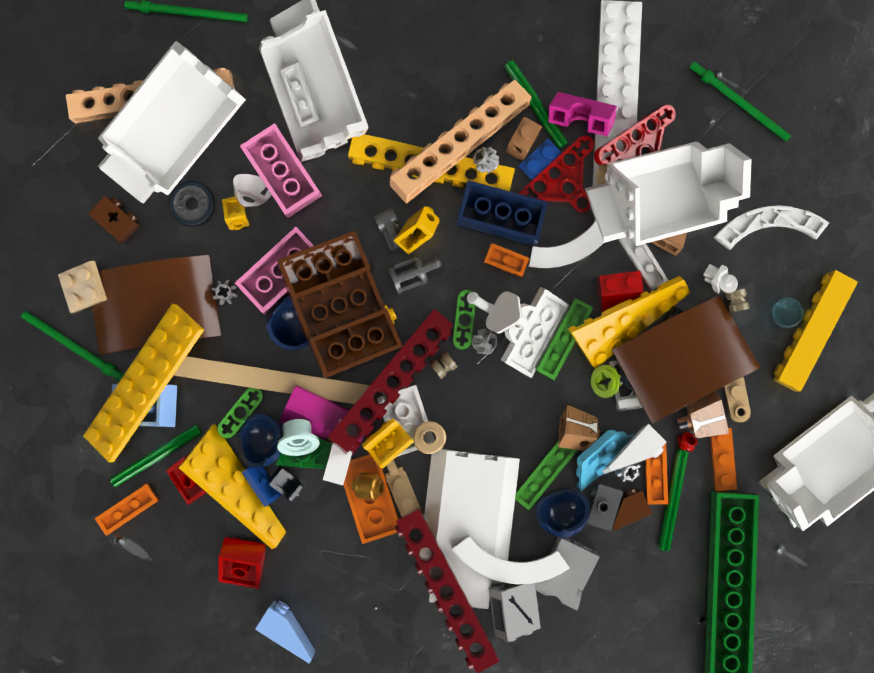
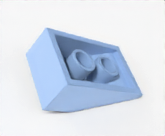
M112 384V392L118 384ZM166 385L139 426L175 427L177 386Z
M273 601L255 630L307 663H310L315 654V649L294 614L289 610V606L282 601Z

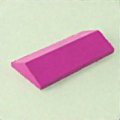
M296 385L279 421L286 423L294 419L307 420L311 423L312 434L330 442L327 437L338 425L339 419H343L350 410ZM361 416L362 419L369 420L368 418ZM362 435L358 440L360 443L362 442L364 435Z

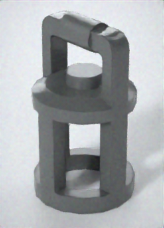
M414 256L389 266L388 269L399 294L427 283L426 273L441 267L442 263L438 258L422 263L419 257ZM410 263L414 265V268L398 274L395 273V269ZM416 276L419 279L421 278V280L406 286H400V282Z

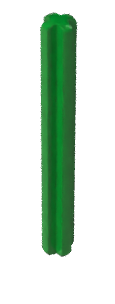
M513 60L507 62L504 65L505 70L513 81L516 80L530 94V107L557 147L562 148L567 145L568 140L558 125L548 122L549 112Z
M197 425L192 426L110 477L111 484L114 487H118L201 435L200 428Z
M681 449L676 451L668 493V504H666L658 548L662 551H670L686 469L688 451Z

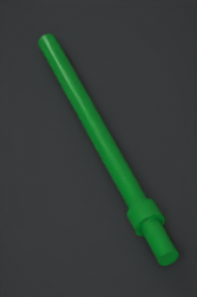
M125 0L124 4L125 9L140 10L141 13L160 12L247 22L248 14L155 4L147 0H141V2Z
M695 61L691 64L689 68L702 77L701 80L706 84L710 83L784 141L787 142L791 135L717 79L712 71L704 69Z
M24 311L21 315V318L100 368L102 373L108 377L112 376L120 381L124 376L123 373L116 370V366L109 362H104L29 312Z

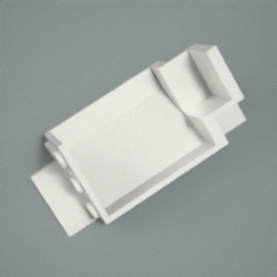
M696 141L608 163L605 174L607 183L585 188L603 242L627 237L637 246L727 222V210L737 208L739 200L750 197L751 159L730 143L707 149Z
M874 393L864 401H857L853 396H850L773 456L778 467L760 480L759 483L772 495V500L788 516L789 522L794 528L798 526L804 531L818 519L828 526L874 491Z

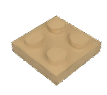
M88 261L58 274L70 313L79 312L107 300L95 261Z

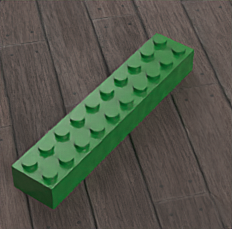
M712 491L704 673H752L759 512V495L754 493Z

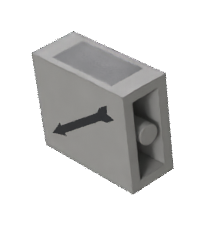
M501 583L489 588L495 637L503 639L505 642H513L517 637L530 635L533 631L541 628L535 583Z

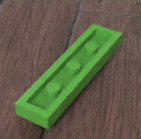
M576 298L573 300L538 365L537 372L552 380L556 379L575 343V339L568 328L584 324V320L588 319L593 307Z
M557 441L516 491L515 500L530 510L578 450L558 447Z

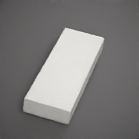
M296 62L281 69L280 73L300 127L305 128L320 121L321 119L301 64Z
M627 237L618 239L636 270L641 271L642 279L650 292L658 288L659 285L669 281L646 243L636 246Z
M350 425L346 429L350 436H356L358 433V429L354 425ZM332 444L323 480L343 485L352 452L349 451L345 454Z

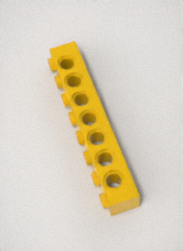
M363 134L359 137H352L348 157L352 160V163L363 166L364 163L372 164V168L384 170L385 167L392 169V172H394L397 168L402 169L407 165L405 161L408 157H417L424 148ZM368 148H375L377 150V153L372 157L365 154ZM389 152H393L397 155V158L394 161H388L385 156ZM464 157L454 165L457 169L454 175H448L445 172L434 181L440 184H444V181L451 182L454 187L464 188L469 180L510 191L515 168L498 165L490 173L486 171L481 173L476 170L477 165L473 163L474 160L472 158ZM472 170L477 174V177L470 180L465 176V173ZM488 175H493L496 177L497 182L488 184L485 178Z

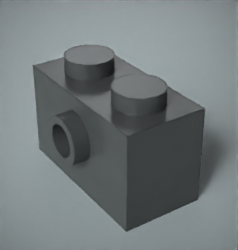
M596 483V486H592L589 498L592 499L589 506L590 512L587 524L611 531L623 491L601 483Z

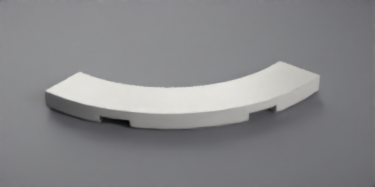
M767 206L748 211L736 217L721 228L713 238L729 250L749 233L768 227L791 228L801 231L813 239H817L829 222L807 210L791 206Z
M596 219L585 232L568 243L550 247L532 246L528 266L535 268L561 267L590 255L604 243Z
M467 536L452 547L456 555L474 571L495 581L509 584L542 582L570 569L557 550L543 558L530 562H514L490 555L481 549L470 536Z

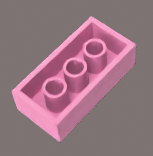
M275 123L240 145L287 218H290L322 197L320 191Z
M295 227L240 277L235 284L263 314L267 315L288 295L277 260L314 245Z

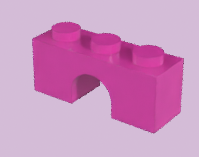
M557 92L549 107L548 122L568 127L574 120H584L588 122V132L608 137L615 124L617 106Z

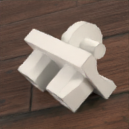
M709 264L703 275L706 277L705 282L712 285L714 292L719 294L720 288L726 293H731L737 289L738 281L736 277L728 274L726 266L721 265L720 268Z

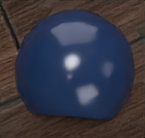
M286 297L268 317L266 329L269 337L277 346L286 350H299L307 347L308 342L290 298Z
M254 414L249 417L238 432L241 459L251 467L268 466L281 455L277 444L283 437L282 427L275 419L265 414Z
M567 488L554 491L545 497L543 496L536 508L539 525L549 534L561 538H569L582 531L588 522L590 512L588 500L581 493Z

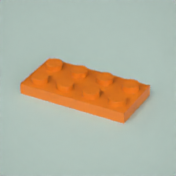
M370 454L350 460L343 485L362 544L397 533L394 526L397 525L396 519H398L383 469L378 466ZM359 473H376L384 481L383 494L375 501L358 499L355 491H352V481L356 479Z

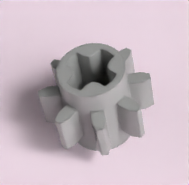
M482 147L477 150L473 157V163L477 165L476 170L481 173L494 171L499 164V156L495 155L497 151L491 147L488 149Z
M226 280L225 284L217 281L219 286L212 288L216 293L213 299H220V305H223L225 301L232 304L231 299L238 297V295L234 294L237 286L230 287L229 280ZM223 288L229 290L227 292V297L221 295L223 293Z
M477 330L478 335H473L472 338L473 348L477 350L478 354H492L491 349L497 346L496 335L492 333V330Z
M635 463L613 472L622 482H625L626 479L633 482V479L640 475L638 468L641 466L639 463Z

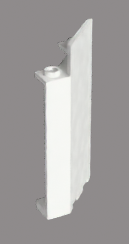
M301 0L272 17L270 23L275 38L274 36L264 38L260 43L259 51L300 162L320 157L325 154L326 150L336 149L348 143L347 140L349 138L365 134L369 127L326 10L320 12L316 0ZM296 62L301 64L321 119L305 128H301L280 73L281 69Z
M175 41L98 137L103 144L102 148L108 152L98 167L143 204L154 191L157 193L161 191L169 195L246 99L231 85L222 80L211 68L197 59L192 52Z
M441 449L439 452L431 455L424 518L471 606L488 609L490 599L489 588L504 582L495 581L474 571L456 555L452 547L467 536H470L485 552L496 558L508 561L520 459ZM422 548L420 550V556L423 558H429L432 554L429 548ZM432 567L429 571L433 577H438L442 573L439 567ZM443 586L439 591L442 595L447 596L452 592V589L449 586ZM433 592L430 594L429 602L435 603L437 598Z

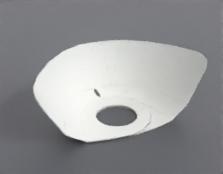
M238 174L233 179L235 197L245 207L262 205L272 195L269 190L265 196L260 194L266 188V185L259 176ZM242 197H251L255 202H247Z

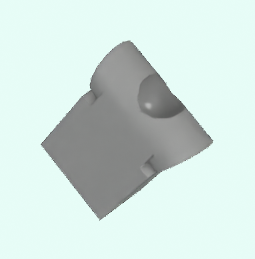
M558 537L550 554L557 550L570 569L556 577L535 583V588L541 594L556 596L562 604L577 611L581 593L600 556L597 551L570 538Z

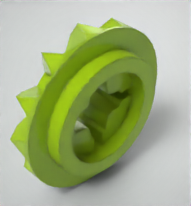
M601 365L593 371L591 387L598 396L609 398L618 393V389L622 384L620 383L621 376L617 373L616 368L610 365ZM606 378H611L608 385L601 384Z

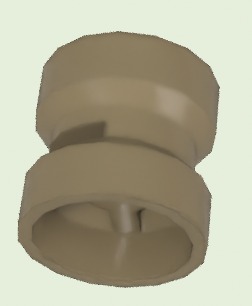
M746 288L725 293L726 299L731 300L728 306L729 313L750 309L749 303L743 298L747 295Z
M446 351L440 355V358L434 359L429 363L441 379L446 376L449 370L453 371L457 368V365Z

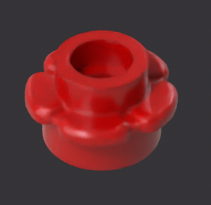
M690 432L682 433L677 438L678 445L682 450L691 452L697 445L696 437Z

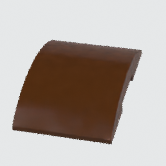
M356 231L277 260L290 301L324 378L403 347L387 308H385L370 272L371 268Z
M210 255L156 260L98 271L107 297L106 301L92 306L99 355L143 348L172 304L178 305L204 329L198 340L222 336L217 300L213 299L216 293L212 290L215 287Z
M720 296L688 309L612 350L651 424L760 369L757 360Z

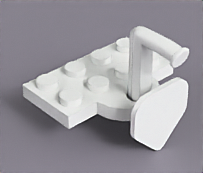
M542 287L539 288L531 305L520 304L519 296L511 292H503L494 305L480 298L476 292H471L467 296V301L470 304H474L489 313L486 319L487 328L496 333L504 331L506 338L510 341L501 361L532 378L570 305Z

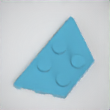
M608 430L577 458L578 468L576 475L579 477V482L575 483V486L580 492L588 487L596 478L604 474L602 470L631 440L635 433L627 435L623 431Z

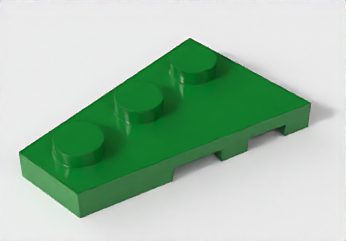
M318 438L320 444L313 452L299 456L281 453L275 465L326 469L332 443Z

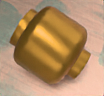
M361 472L356 479H353L351 488L352 491H355L358 499L375 501L383 494L384 481L376 473Z

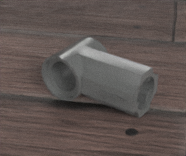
M391 207L373 215L390 250L394 251L401 248L394 242V239L400 232V227L393 208Z

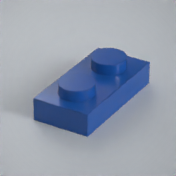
M548 138L518 168L532 181L562 152Z
M249 467L242 472L264 507L282 496L279 491L268 484L270 477L263 467Z

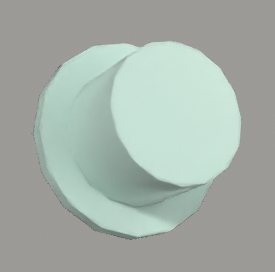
M294 419L283 424V437L278 441L277 448L283 454L299 456L313 452L320 443L318 437L312 434L309 421Z

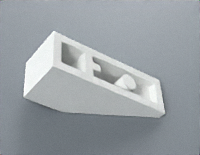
M648 424L631 438L602 472L606 474L651 457L656 458L663 452L662 446L666 441Z

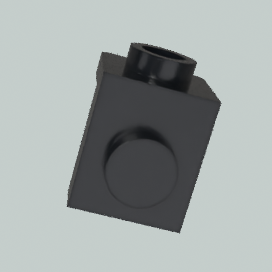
M281 466L268 480V484L283 494L290 502L300 495L304 486L297 477Z

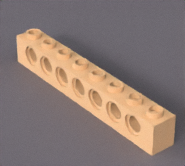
M226 68L214 69V72L222 80L234 88L233 76L230 70H226ZM143 80L134 81L132 85L120 83L114 84L112 88L94 87L92 91H72V94L66 95L69 119L74 123L115 117L126 104L128 95L134 94ZM115 97L114 103L107 105L108 98ZM94 100V105L91 108H87L88 101Z
M516 80L510 84H504L499 92L494 96L490 95L481 107L472 109L467 118L458 120L454 124L453 129L449 132H443L435 143L426 145L422 153L417 157H411L407 161V165L402 169L397 168L390 176V187L405 203H408L525 110L531 101L530 94ZM505 101L508 102L510 105H504L501 102ZM491 113L494 117H488L486 114ZM476 125L479 129H473L471 126ZM460 137L463 138L464 141L459 142L455 140V138ZM440 150H447L449 153L442 154ZM431 162L433 166L428 167L424 163ZM414 174L418 178L410 179L408 175Z

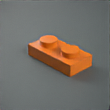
M491 243L484 263L522 278L530 258Z

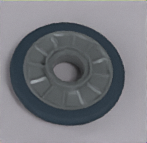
M187 181L179 184L173 190L169 199V207L173 217L178 222L194 226L205 222L210 217L214 208V198L209 188L197 181ZM189 198L197 200V205L193 209H189L186 206Z

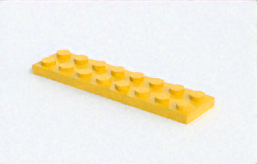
M176 304L170 306L83 435L108 462L116 460L204 331L199 324Z

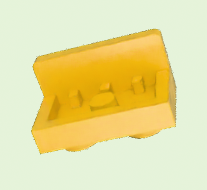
M392 418L383 423L376 433L368 436L362 447L370 453L378 466L383 469L414 441L402 425Z

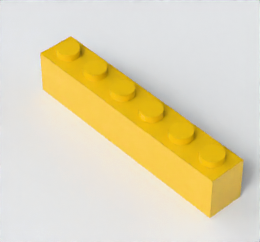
M837 270L824 275L820 291H817L812 298L813 305L804 313L802 326L798 327L794 332L792 345L786 348L782 364L779 363L774 371V381L795 392H801L858 281Z

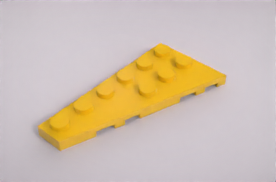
M678 276L659 285L655 291L650 293L646 291L640 294V298L633 301L629 299L603 311L601 316L595 319H586L584 324L578 327H569L568 330L590 365L596 369L614 355L613 349L636 337L691 292L685 280Z
M214 423L182 462L179 469L265 544L274 549L286 531L269 505L263 506L242 474L245 468L226 439L219 435L218 427Z

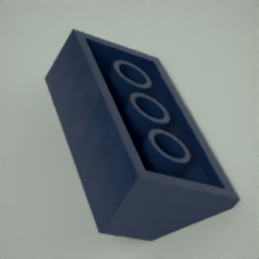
M468 180L456 225L536 246L548 202Z

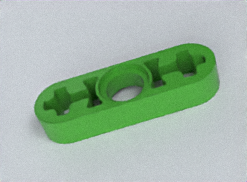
M470 290L460 292L457 299L453 344L461 350L468 348L472 341L476 305L468 303V309L472 308V312L467 310L459 311V307L464 308V301H461V297L471 293L472 291ZM462 314L469 315L471 319L470 323L466 326L461 325L458 321L459 316ZM457 327L470 329V333L465 331V338L468 339V343H464V346H460V342L456 341V338L461 336V331L457 332Z
M248 388L219 423L218 433L220 436L231 438L236 434L261 403L263 394L260 389ZM257 391L259 400H253L249 404L253 408L249 410L248 406L241 403V401L244 399L247 402L250 398L248 393ZM237 407H244L247 413L244 418L238 419L235 417L234 411ZM230 415L235 421L240 422L238 426L235 423L232 425L231 430L233 432L231 434L228 432L226 434L222 433L224 430L222 425H228L231 422L228 419Z

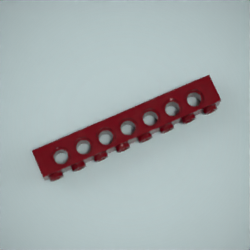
M434 309L327 439L345 454L349 451L353 453L361 444L358 441L362 435L367 437L374 428L371 425L377 418L380 421L386 414L387 410L385 407L388 403L394 404L400 397L398 391L402 386L407 388L414 380L411 377L415 371L420 372L427 364L424 361L428 355L433 357L440 348L437 344L441 339L446 341L452 334L450 328L453 324ZM426 332H435L436 339H428L426 336ZM415 346L423 349L422 356H417L413 352ZM400 363H409L410 371H403L400 368ZM390 377L395 378L398 383L397 387H389L387 379ZM374 394H382L384 396V403H376L373 398ZM361 410H369L371 418L369 420L362 419L360 416ZM354 425L358 429V434L356 436L348 435L346 431L348 426Z
M419 507L396 519L397 525L394 527L400 537L404 536L407 542L405 548L410 556L414 555L417 563H415V567L420 575H425L427 582H425L426 588L430 594L434 592L437 598L435 604L440 613L444 611L447 617L445 623L449 631L454 630L457 636L455 642L459 650L462 651L464 649L468 656L465 658V661L470 670L474 668L476 673H480L500 662L496 651ZM412 529H419L422 536L419 539H412L409 533ZM422 548H429L432 554L429 558L420 556L419 552ZM432 567H439L442 573L438 577H433L429 571ZM443 586H449L452 592L444 596L439 590ZM459 605L462 610L459 614H452L450 612L451 606ZM463 624H469L472 629L469 633H462L460 627ZM473 643H479L482 648L478 652H473L470 650V646Z

